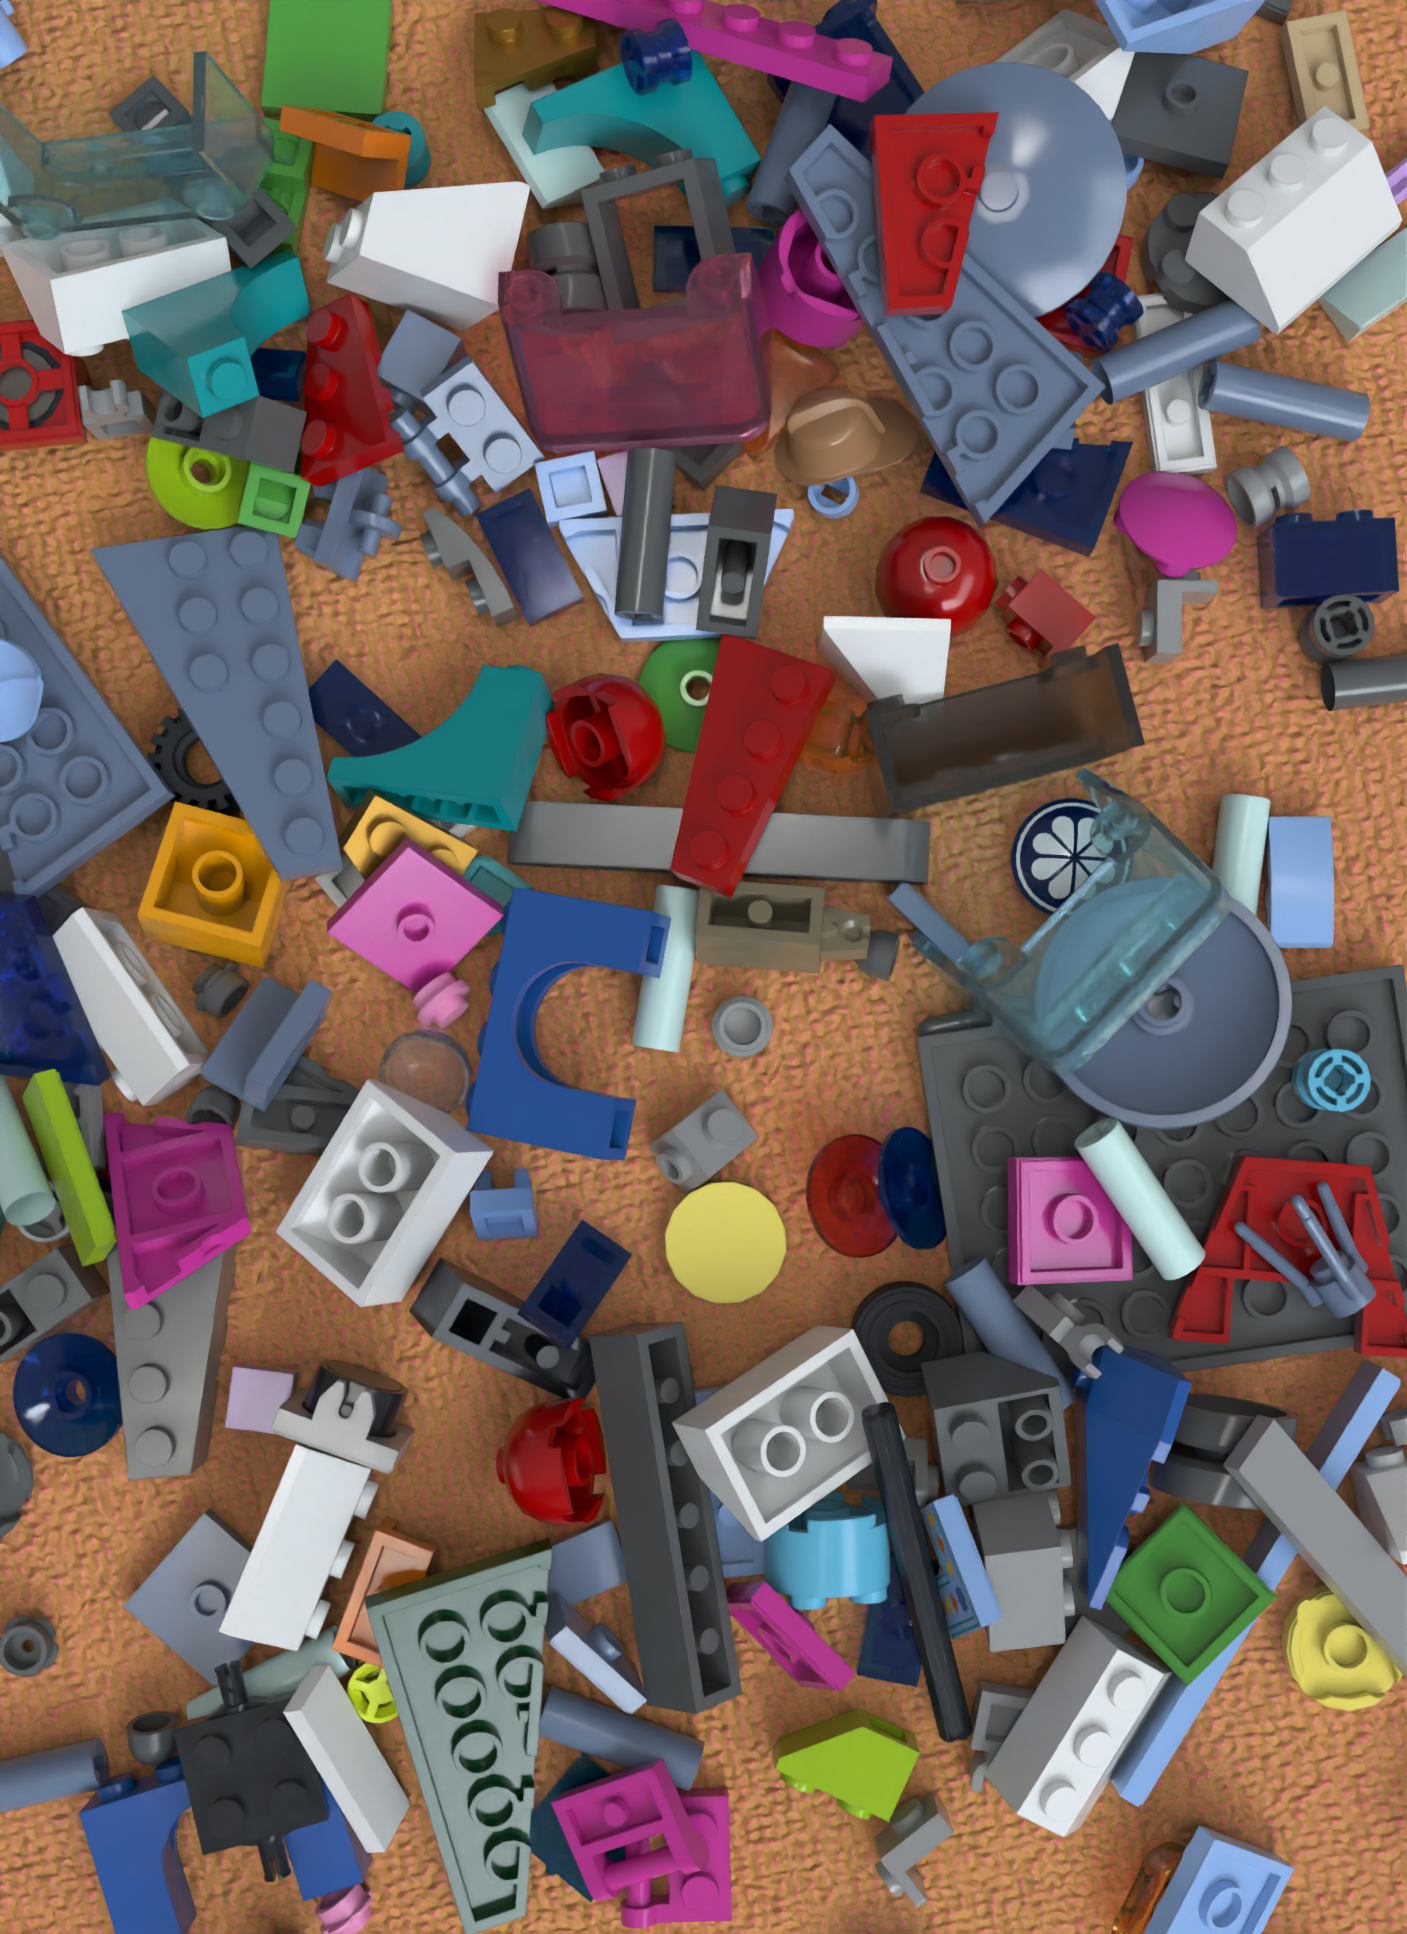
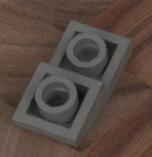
M432 508L424 511L423 514L430 530L419 535L433 569L444 565L452 581L474 573L475 578L465 581L479 616L490 612L497 627L520 619L496 570L474 541L458 525L437 509Z

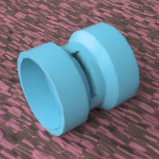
M1318 1048L1308 1051L1298 1059L1292 1071L1291 1082L1295 1094L1302 1103L1314 1109L1344 1112L1354 1109L1364 1101L1370 1090L1371 1076L1368 1066L1359 1055L1349 1050Z

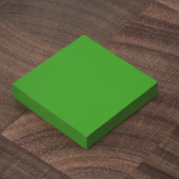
M270 0L261 107L265 115L281 116L282 105L330 110L366 122H373L376 117L384 114L386 110L394 9L392 0Z
M1183 1502L1119 1567L1105 1601L1176 1675L1189 1686L1278 1595Z

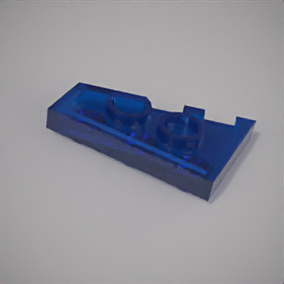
M1074 438L1071 450L1051 448L990 517V520L1089 557L1095 548L1133 442L1111 441L1110 445L1079 444V438ZM935 451L919 492L969 511Z
M0 893V1075L32 1078L34 1073L55 1069L56 1072H59L62 1082L99 1086L112 1076L36 896Z

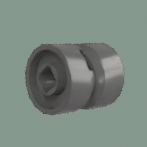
M577 221L558 222L544 225L530 232L527 235L529 272L535 279L539 280L531 289L534 325L548 332L576 333L594 330L608 324L611 319L588 223Z

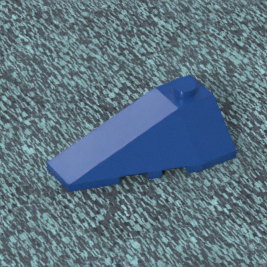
M1124 1344V1349L1120 1354L1113 1351L1107 1345L1100 1346L1093 1352L1091 1362L1102 1373L1098 1379L1088 1377L1075 1364L1071 1376V1384L1077 1386L1075 1392L1077 1395L1075 1399L1078 1589L1088 1606L1101 1610L1128 1548L1129 1529L1124 1523L1128 1514L1143 1513L1150 1497V1491L1147 1488L1148 1467L1151 1460L1165 1463L1192 1384L1165 1357Z

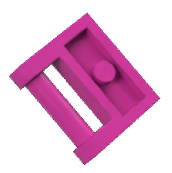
M663 1758L562 1792L551 1802L592 1898L598 1902L619 1896L624 1887L677 1870L690 1874L703 1870L708 1866L709 1849L706 1840L699 1831L693 1829ZM663 1833L668 1846L616 1863L612 1859H608L605 1854L606 1851Z
M696 1788L689 1791L676 1789L693 1829L699 1831L706 1840L709 1849L708 1866L703 1870L690 1874H685L681 1870L669 1873V1894L651 1895L650 1879L626 1887V1898L620 1903L622 1925L629 1928H647L656 1923L732 1921L728 1788ZM649 1838L625 1845V1859L650 1852Z

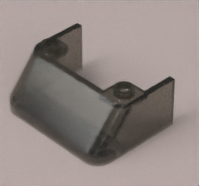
M1119 643L1106 646L1087 656L1085 645L1059 651L1048 656L1051 667L1040 670L1035 674L919 705L918 703L905 705L903 694L867 703V710L861 714L857 722L876 817L879 819L889 818L1085 766L1145 745Z

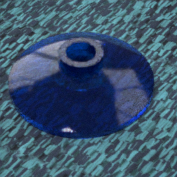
M897 1128L886 1136L879 1151L877 1164L878 1199L892 1228L904 1243L917 1250L931 1249L937 1247L946 1236L931 1141L916 1128Z
M65 1332L41 1340L26 1353L15 1375L13 1402L19 1423L27 1436L43 1450L61 1457H79L93 1453L104 1447L114 1438L123 1424L117 1358L104 1343L83 1333ZM78 1381L84 1387L85 1401L81 1400L77 1395L76 1386Z

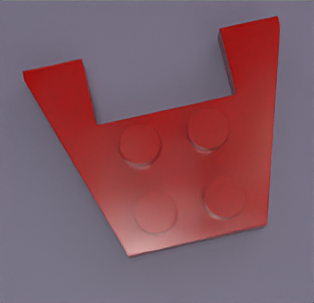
M1239 1155L1202 1244L1205 1258L1189 1275L1168 1326L1167 1337L1180 1341L1229 1344L1234 1279L1291 1283L1235 1232L1234 1225L1238 1221L1244 1222L1311 1280L1314 1277L1310 1273V1268L1323 1256L1291 1203L1293 1196L1300 1195L1314 1213L1335 1250L1342 1251L1317 1192V1184L1319 1182H1326L1339 1206L1357 1251L1369 1267L1365 1275L1377 1291L1371 1302L1356 1312L1353 1351L1362 1355L1407 1358V1320L1403 1305L1406 1303L1401 1283L1395 1278L1387 1247L1390 1241L1371 1167L1363 1164Z

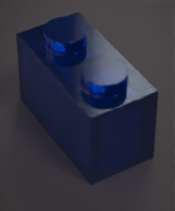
M1366 509L1338 513L1335 516L1336 520L1313 521L1311 513H1290L1276 517L1275 523L1269 525L1256 537L1261 609L1319 606L1323 601L1342 594L1358 597L1366 604L1381 603L1399 591L1395 517L1374 518L1373 511Z

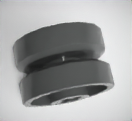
M1188 1393L1174 1437V1441L1179 1443L1172 1444L1164 1464L1151 1460L1149 1485L1172 1496L1196 1502L1261 1510L1226 1470L1223 1464L1258 1414L1275 1419L1294 1443L1298 1415L1284 1408L1251 1400L1220 1395Z

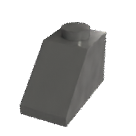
M716 485L707 531L696 630L756 639L777 494Z

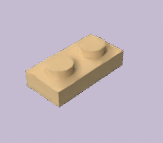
M1346 10L1286 21L1280 34L1299 127L1325 105L1365 135L1370 125Z

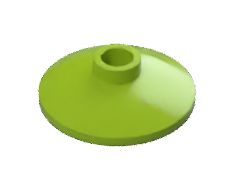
M151 435L145 452V473L152 494L162 508L180 522L199 529L217 530L237 524L248 463L160 440ZM198 463L207 467L210 472L209 483H201L193 477L191 470L193 464Z

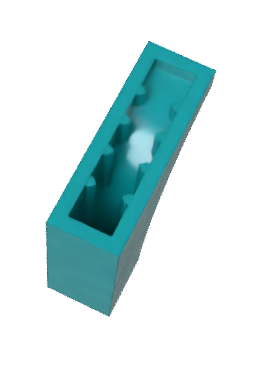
M670 42L531 102L522 136L533 155L561 147L594 146L625 153L655 169L657 168L655 157L672 151L691 148L693 158H715L726 208L739 202L750 192V183L762 161L699 51ZM684 182L675 184L687 197Z
M285 250L263 258L251 269L244 265L121 312L138 369L200 417L204 418L260 396L250 360L252 354L274 333L299 319L309 316L311 308L299 257Z
M483 665L479 677L466 699L436 729L411 744L386 753L366 757H333L326 778L346 808L357 809L370 788L425 819L517 832L547 733L546 714L554 710V700L551 699L552 696L541 672H536L522 665H509L506 668Z

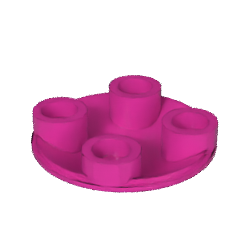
M1155 471L1135 478L1124 489L1113 518L1116 528L1123 534L1128 535L1141 551L1152 557L1155 566L1160 572L1170 577H1182L1188 573L1190 568H1203L1218 563L1229 554L1237 537L1236 519L1225 499L1208 484L1182 473Z

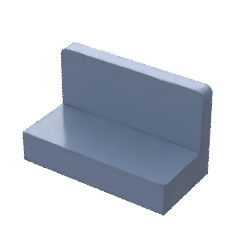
M262 978L203 1065L202 1077L264 1112L326 1018L332 990L310 979L299 995L271 978Z

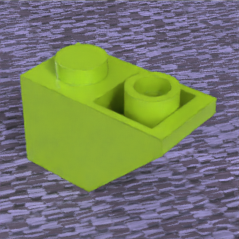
M861 1708L853 1709L779 1737L773 1747L774 1769L781 1772L780 1778L791 1787L805 1793H813L815 1788L836 1797V1803L853 1816L868 1820L873 1814L888 1822L920 1754L913 1732Z

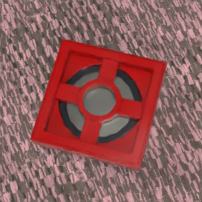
M34 319L0 322V452L88 442L77 391L78 386L92 385L86 364L80 356L64 354L41 336Z

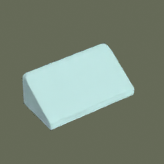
M522 83L495 95L496 105L484 108L483 110L525 181L531 186L530 189L541 208L581 204L583 200L580 190L600 185L599 173L604 172V169L590 146L561 147L533 155L522 136L530 103L557 90L554 84L551 83L529 91L525 84Z
M1407 227L1369 253L1317 299L1348 343L1407 302Z

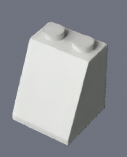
M520 181L374 192L356 209L350 208L345 219L340 224H332L323 251V260L331 262L326 282L405 311L409 309L422 317L465 331L503 307L531 186Z

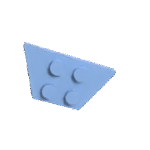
M775 509L764 588L792 527L794 509ZM710 513L671 514L663 619L659 621L629 620L614 615L622 517L559 520V530L565 543L622 643L722 637L720 633L696 630Z

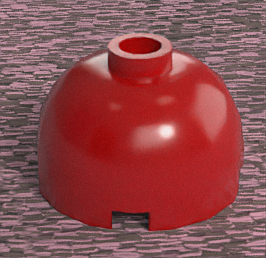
M926 516L903 526L885 544L876 567L875 595L885 617L951 619L950 639L968 632L985 615L996 590V561L987 540L970 524L950 516Z
M597 673L579 679L553 693L551 699H557L555 710L546 714V730L550 748L561 770L569 779L579 775L583 782L590 786V788L582 792L594 799L610 801L639 787L651 777L664 755L666 734L663 717L658 705L641 685L625 676Z
M582 1397L554 1399L529 1408L517 1417L506 1436L504 1447H501L497 1453L496 1471L499 1481L502 1484H506L508 1494L522 1513L545 1524L561 1526L588 1524L596 1518L602 1505L604 1493L593 1494L595 1475L606 1474L604 1436L594 1408H581V1405L586 1401Z

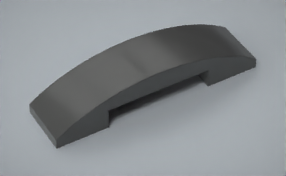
M154 75L108 113L113 122L203 223L226 236L228 249L250 269L297 230L293 221L258 184L254 186L197 126L186 108Z

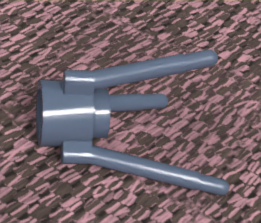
M1319 1182L1317 1184V1192L1342 1251L1335 1250L1304 1198L1300 1195H1295L1291 1199V1203L1298 1213L1301 1222L1323 1256L1311 1266L1310 1273L1314 1277L1311 1280L1244 1222L1238 1221L1235 1223V1232L1295 1285L1311 1307L1324 1303L1334 1318H1342L1364 1308L1375 1297L1377 1291L1365 1275L1369 1267L1357 1251L1339 1206L1326 1182Z

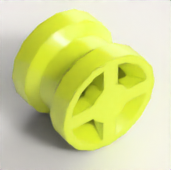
M360 1660L348 1682L347 1696L360 1718L367 1722L383 1723L393 1720L398 1716V1712L385 1669Z

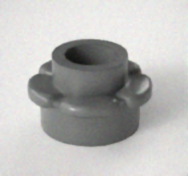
M229 962L223 968L217 963H213L200 974L192 988V991L198 995L195 1000V1008L198 1011H208L217 1019H221L238 1005L248 990L249 981L237 972L239 969L237 963Z
M21 1615L13 1618L4 1627L5 1634L0 1638V1663L6 1671L17 1676L32 1677L38 1674L39 1669H47L55 1662L59 1646L54 1642L56 1631L49 1621L42 1617L30 1619L27 1615ZM25 1640L33 1642V1650H26L24 1648Z

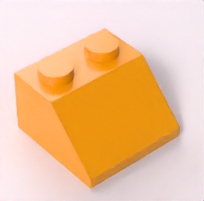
M175 801L137 916L145 938L264 969L282 914L288 880L280 881L245 820Z

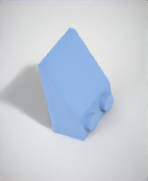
M1094 0L1122 51L1191 54L1235 38L1265 2V0Z

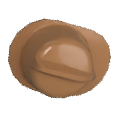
M827 386L814 389L803 395L786 415V429L780 434L774 448L775 464L785 478L798 485L808 486L833 483L847 477L882 470L900 463L912 453L918 440L917 422L908 410L891 401L877 398L864 399L841 387Z

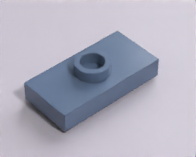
M901 883L885 899L916 929L908 938L934 963L943 956L971 984L975 985L992 970L990 968L991 964L908 883Z
M557 1592L548 1599L547 1625H545L548 1642L625 1713L629 1712L632 1714L647 1701L636 1665L623 1654L621 1643L606 1625L598 1623L594 1627Z

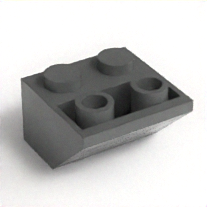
M982 1351L920 1363L936 1465H938L939 1477L945 1497L954 1494V1497L958 1498L960 1506L1072 1485L1061 1388L1058 1378Z

